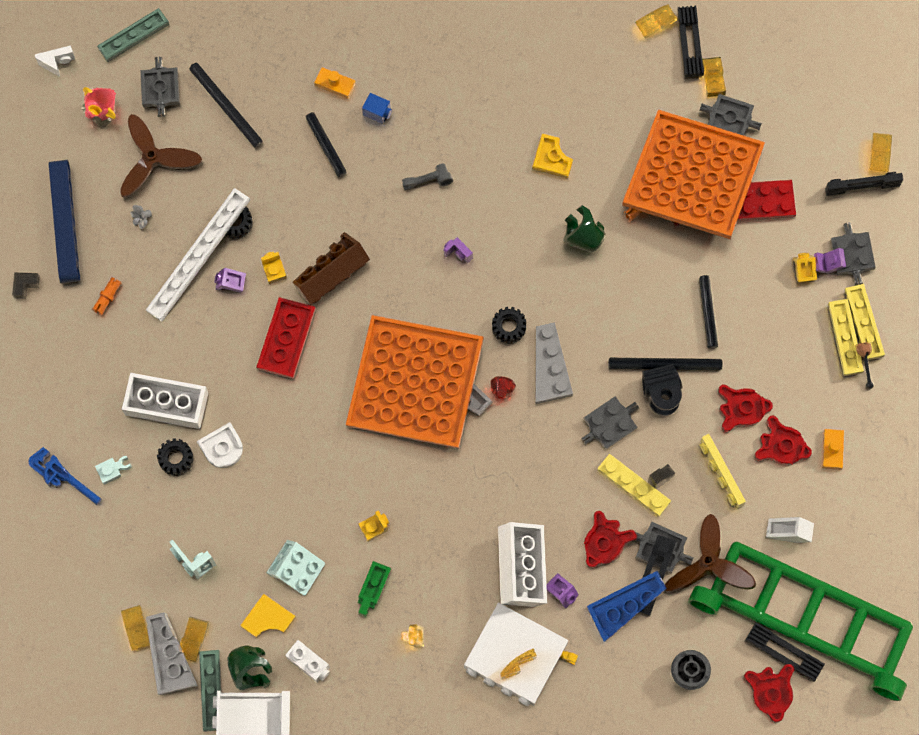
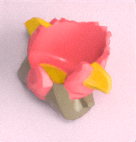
M87 87L82 89L85 97L81 109L84 111L85 117L93 120L101 127L108 125L111 122V118L115 119L116 116L113 109L116 93L114 90H111V88H93L90 90Z

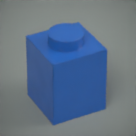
M370 93L362 107L363 116L383 124L385 119H389L392 113L390 101Z

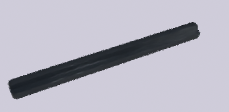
M198 63L192 64L189 68L191 73L253 147L260 146L263 142L260 136Z
M610 357L608 360V367L610 369H654L670 364L676 370H721L723 367L722 359Z

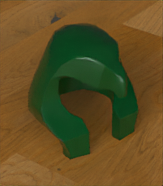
M581 205L576 210L583 216L582 222L578 226V220L570 214L565 219L567 230L563 241L573 247L592 253L601 246L606 233L604 226L599 221L595 224L590 210Z
M245 645L235 648L229 653L227 657L228 668L237 689L245 690L256 686L269 687L270 680L265 674L252 676L247 673L249 669L260 666L263 667L267 674L272 672V666L267 659L260 657L265 655L263 649Z

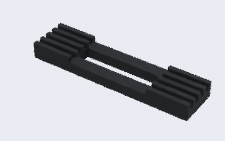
M696 5L694 7H678L685 77L703 76L704 68ZM685 26H692L695 58L694 56L690 58L688 54Z
M888 172L881 176L849 180L833 179L827 183L825 188L826 196L845 194L848 190L879 186L882 189L900 187L903 182L902 173Z
M657 535L643 578L650 575L658 555L664 557L659 571L663 581L676 544L675 540ZM656 598L640 612L650 616Z
M758 623L754 624L745 640L785 665L791 664L795 671L814 682L825 663L803 652ZM768 640H772L802 658V664L795 663L767 646Z

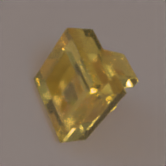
M417 624L409 625V631L401 632V640L409 642V645L416 648L424 647L423 627Z

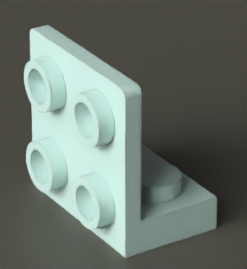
M173 540L169 542L172 546L170 551L179 562L183 560L182 566L190 577L195 575L199 579L216 566L208 551L196 555L191 563Z
M287 540L266 573L271 577L282 580L300 594L306 595L324 567L325 562L297 542Z

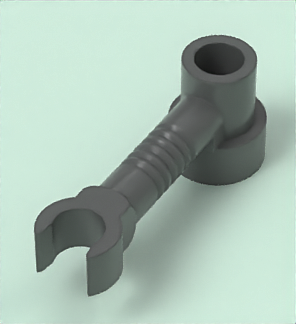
M442 163L435 167L436 171L415 178L403 179L402 185L404 190H410L418 184L437 179L440 186H447L453 182L451 173L448 172L446 164Z

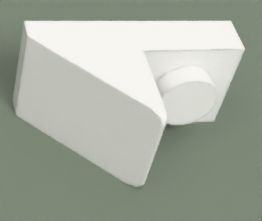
M71 45L35 54L39 66L59 77L58 64H67L75 60Z

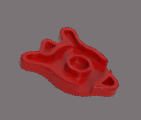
M724 384L718 389V393L727 400V403L722 404L719 408L725 417L722 424L724 432H730L737 426H754L773 408L770 400L765 399L763 396L761 397L753 389L743 388L735 390Z
M769 416L767 425L771 433H763L761 435L762 447L756 451L755 459L758 461L772 460L781 465H792L800 460L809 459L812 455V450L807 446L801 433L792 427L782 425L776 416Z
M596 511L594 513V525L587 533L584 541L587 565L591 568H596L599 565L609 564L617 560L626 544L637 539L636 532L634 530L620 532V522L618 520H607L602 511Z
M791 664L784 665L779 674H774L771 667H766L761 673L747 671L744 674L745 680L752 686L756 706L762 712L769 715L774 722H780L783 719L784 713L790 707L793 700L790 679L794 672V667Z

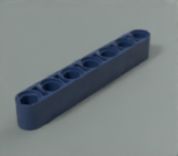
M68 159L49 162V176L59 280L61 284L79 282L80 270L70 165Z

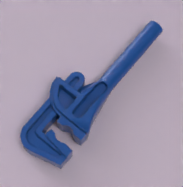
M44 447L29 458L30 467L44 477L49 487L52 484L55 487H60V480L67 481L96 505L101 502L102 499L74 478L61 465L56 456L52 455L50 461L45 464L46 468L42 467L39 463L44 464V460L50 455V452Z

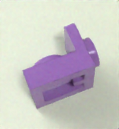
M458 237L454 240H449L444 246L443 251L446 257L454 252L461 261L464 259L469 263L473 259V252Z
M841 248L824 254L818 252L814 254L816 270L818 272L829 274L846 267L844 250Z
M223 268L215 276L216 290L224 288L241 293L244 288L246 273Z
M558 573L546 585L547 591L559 600L564 608L574 603L579 595L575 587Z

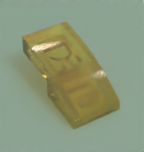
M667 4L650 12L635 23L642 35L647 38L659 29L664 30L677 21L678 18L670 5Z
M721 57L703 59L707 97L718 96L719 94L726 95Z
M873 133L869 170L889 172L892 135Z
M137 605L121 610L132 651L149 646V636L141 606Z
M189 617L180 643L187 660L197 661L209 625L208 621Z
M534 648L513 659L500 673L501 680L520 674L519 665L536 659L537 655Z

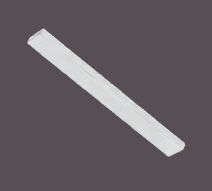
M236 188L232 190L147 307V312L161 322L164 320L251 200L249 197Z

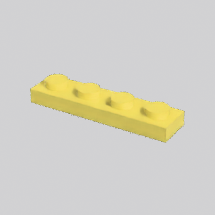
M864 284L845 288L844 291L848 299L860 343L871 342L872 352L867 357L868 360L884 357V349Z
M848 299L829 302L828 307L843 375L861 374L864 372L861 356L856 351L855 345L858 343Z
M709 434L703 436L700 441V448L704 455H708L711 469L719 475V484L722 488H726L730 504L732 506L735 505L737 509L743 507L746 501Z
M611 454L605 458L597 469L658 517L671 503L670 499Z

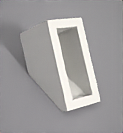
M801 517L769 518L766 538L793 543L812 542L814 523Z

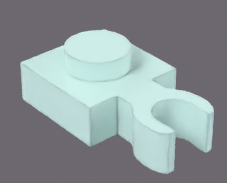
M127 456L121 457L118 462L111 458L95 466L104 485L121 477L119 471L129 470L132 467L131 464L123 465V462L128 460Z

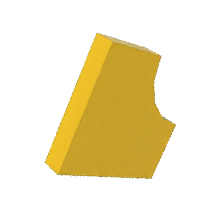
M542 134L532 169L568 178L573 159L567 157L562 152L559 145L560 138Z
M263 594L240 626L257 638L268 630H278L285 633L296 616Z

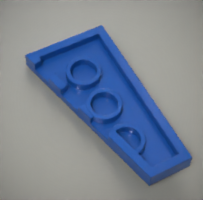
M658 571L587 606L604 642L666 590Z

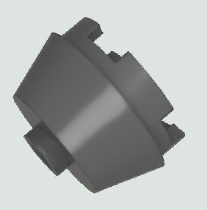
M686 650L674 658L671 665L672 677L682 688L688 690L699 689L708 682L711 675V665L702 653L695 650Z

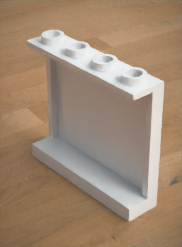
M498 602L467 658L464 668L467 669L466 673L475 678L477 675L484 678L483 682L491 687L496 685L502 688L501 692L511 697L513 694L519 698L518 701L526 706L530 704L534 706L563 650H565L568 640Z
M217 691V696H213V708H217V716H213L212 728H216V735H289L290 691H282V693H220V691Z

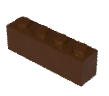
M345 232L340 236L341 240L337 244L333 242L329 246L330 251L326 255H320L316 259V265L309 266L292 282L302 298L310 305L318 302L323 295L334 290L336 285L348 279L353 272L364 267L366 262L370 260L360 242Z

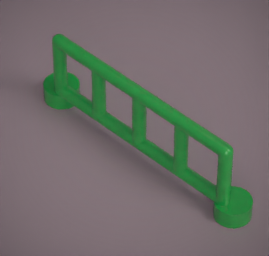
M733 542L725 560L736 564L740 555L771 570L755 607L724 594L723 590L727 583L716 577L711 589L703 586L694 587L688 602L696 609L707 614L717 615L722 605L875 677L871 686L875 693L893 701H901L907 684L894 676V672L913 630V624L910 621L740 542ZM782 575L813 589L797 628L765 613ZM824 595L856 609L840 648L808 633ZM867 615L899 629L883 668L851 653Z

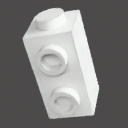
M299 640L296 641L285 655L288 660L317 683L319 680L323 681L330 673L328 671L330 668L329 664Z

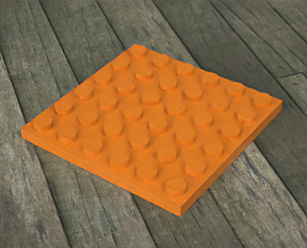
M658 110L622 206L731 240L765 142Z
M372 315L346 426L459 449L484 337Z

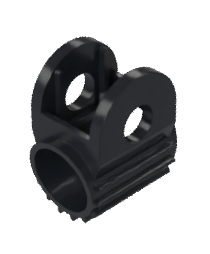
M670 364L642 371L644 397L648 398L652 411L660 416L673 414L679 407L682 398L681 389H683L681 379L675 367ZM661 396H667L669 400H664Z

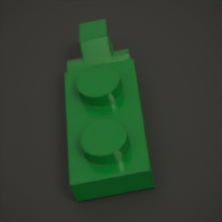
M372 562L358 596L359 600L357 603L361 604L358 615L366 617L369 609H374L378 604L391 572L390 567Z

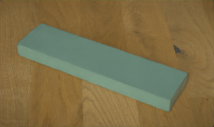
M158 8L97 45V48L105 60L109 62L168 26L169 21Z
M199 651L203 731H216V728H212L213 716H217V708H213V696H217V691L222 693L220 651Z

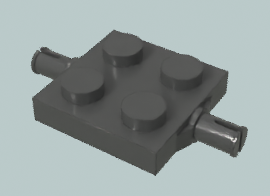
M160 56L159 60L158 57H155L154 68L140 70L142 106H155L158 110L157 116L161 117L162 111V117H165V106L180 104L178 68L163 67V58Z
M721 94L718 95L717 101L712 107L702 103L699 110L710 114L708 125L743 136L749 127L760 130L762 124L751 120L754 105Z
M848 222V226L847 223L843 224L845 230L843 236L831 238L832 250L837 248L843 249L846 267L837 270V275H853L855 285H858V281L859 285L863 284L861 273L875 270L876 268L869 232L853 233L851 223Z
M614 396L585 416L583 419L589 426L590 433L581 438L586 445L593 439H596L606 450L638 427L630 415L639 409L638 405L635 406L637 403L634 402L625 408Z
M651 522L648 530L643 535L636 532V541H639L640 545L635 558L648 563L657 535H661L676 541L666 572L672 574L675 565L680 560L691 565L694 557L683 553L688 537L654 522ZM657 555L653 566L660 569L664 557Z

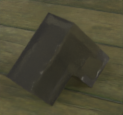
M14 272L12 291L14 299H26L27 288H39L40 276L38 273Z
M667 464L662 469L659 468L650 474L648 482L655 489H658L673 478L675 472Z

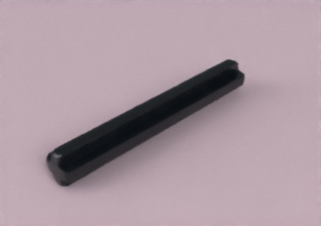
M314 112L307 114L306 120L338 177L344 176L346 169Z
M709 275L700 276L699 282L708 348H717L718 337Z

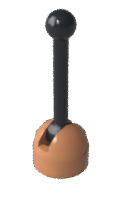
M871 342L859 343L855 346L857 354L864 358L867 376L866 387L872 389L874 384L871 382L867 358L872 352Z

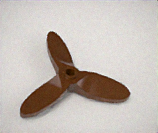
M131 114L128 118V126L136 146L142 153V158L126 176L121 186V196L126 198L135 193L157 166L170 169L194 168L202 163V158L198 153L187 149L156 148L146 124L140 117Z
M709 514L705 517L700 532L702 556L698 561L672 576L665 583V592H677L712 574L733 587L745 590L755 588L756 581L743 567L719 558L721 551L720 525L716 517Z

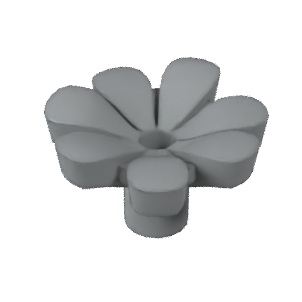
M133 205V211L130 212L131 217L135 218L133 224L135 226L139 224V228L143 229L148 223L146 218L151 217L152 213L150 210L144 211L140 205Z

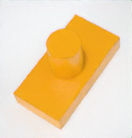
M321 67L314 82L315 86L349 99L356 84L355 80L343 76L337 71H330Z
M824 429L822 468L842 470L844 430Z

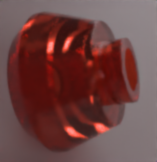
M496 376L490 381L492 393L497 399L505 400L506 397L511 396L516 388L515 382L507 377Z

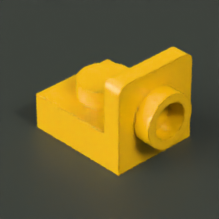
M269 252L264 257H261L269 284L287 278L279 252Z
M799 253L798 257H793L798 282L817 280L814 256L809 255V253Z
M378 510L375 512V515L360 522L358 525L369 542L388 531L387 525L389 521L384 513L380 514Z

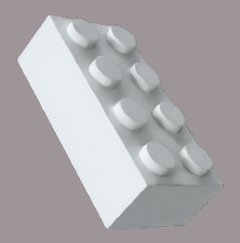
M130 373L122 411L126 416L200 429L208 390L206 386Z
M509 522L499 526L501 605L536 607L546 604L544 525Z

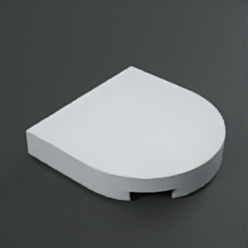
M230 422L197 441L206 459L215 467H231L242 456V442Z

